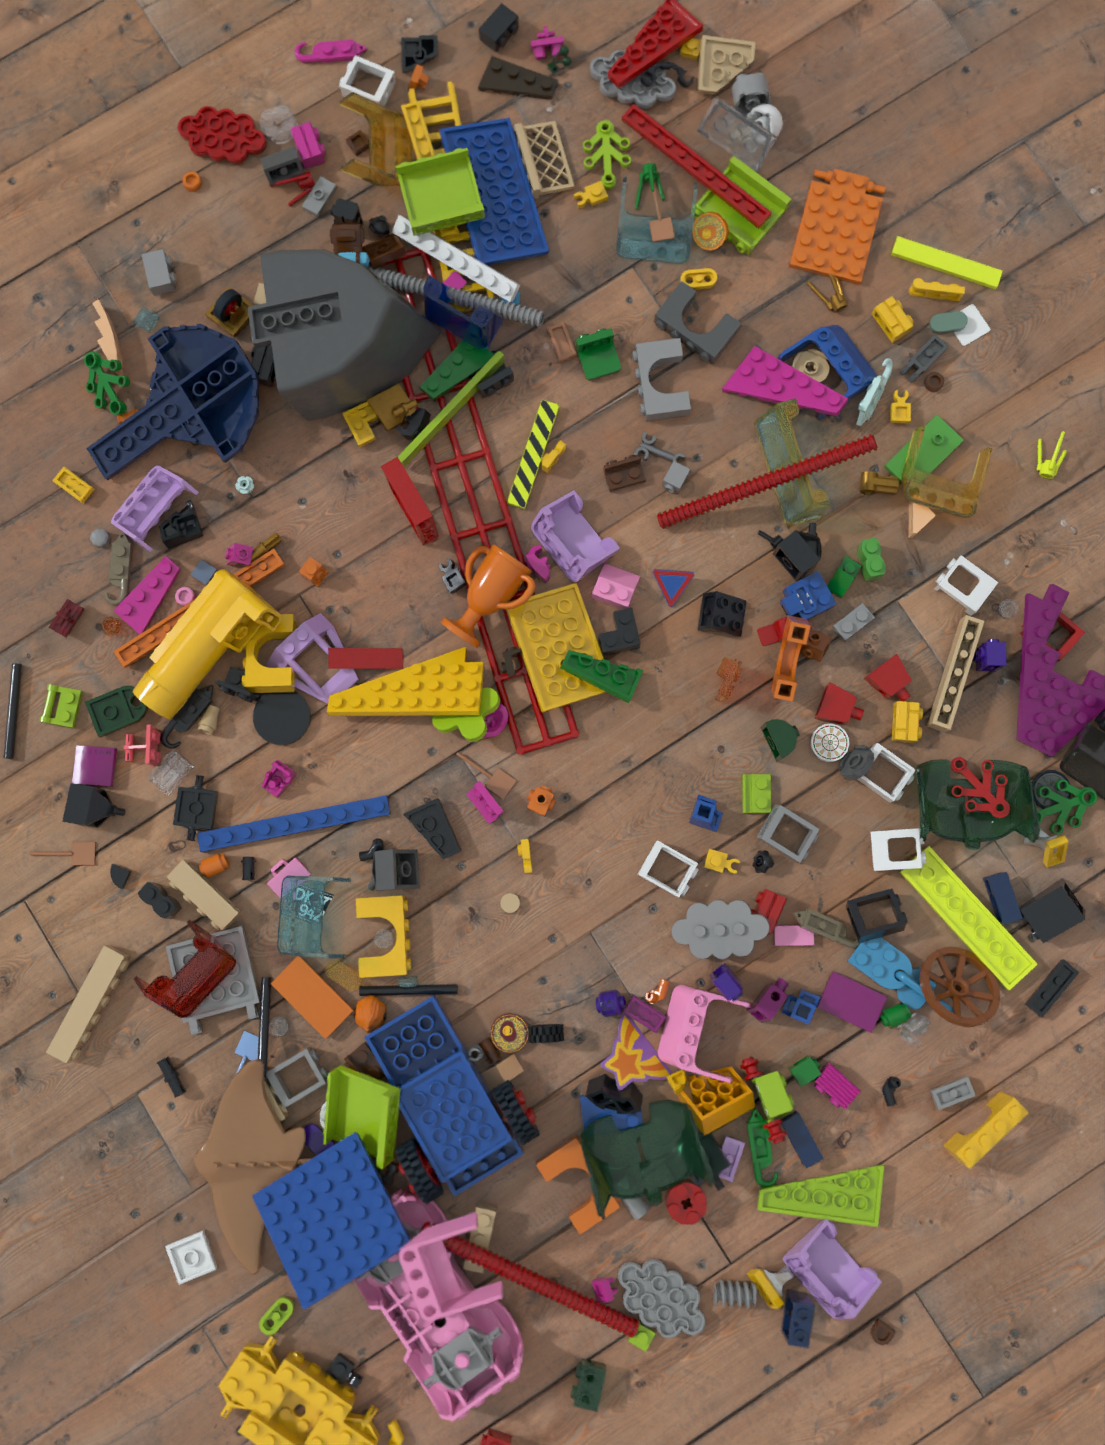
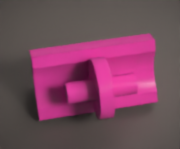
M544 26L543 32L537 33V39L540 40L531 41V51H534L536 60H540L546 57L545 49L551 48L552 57L560 52V48L564 44L563 36L555 37V31L548 32L547 26Z

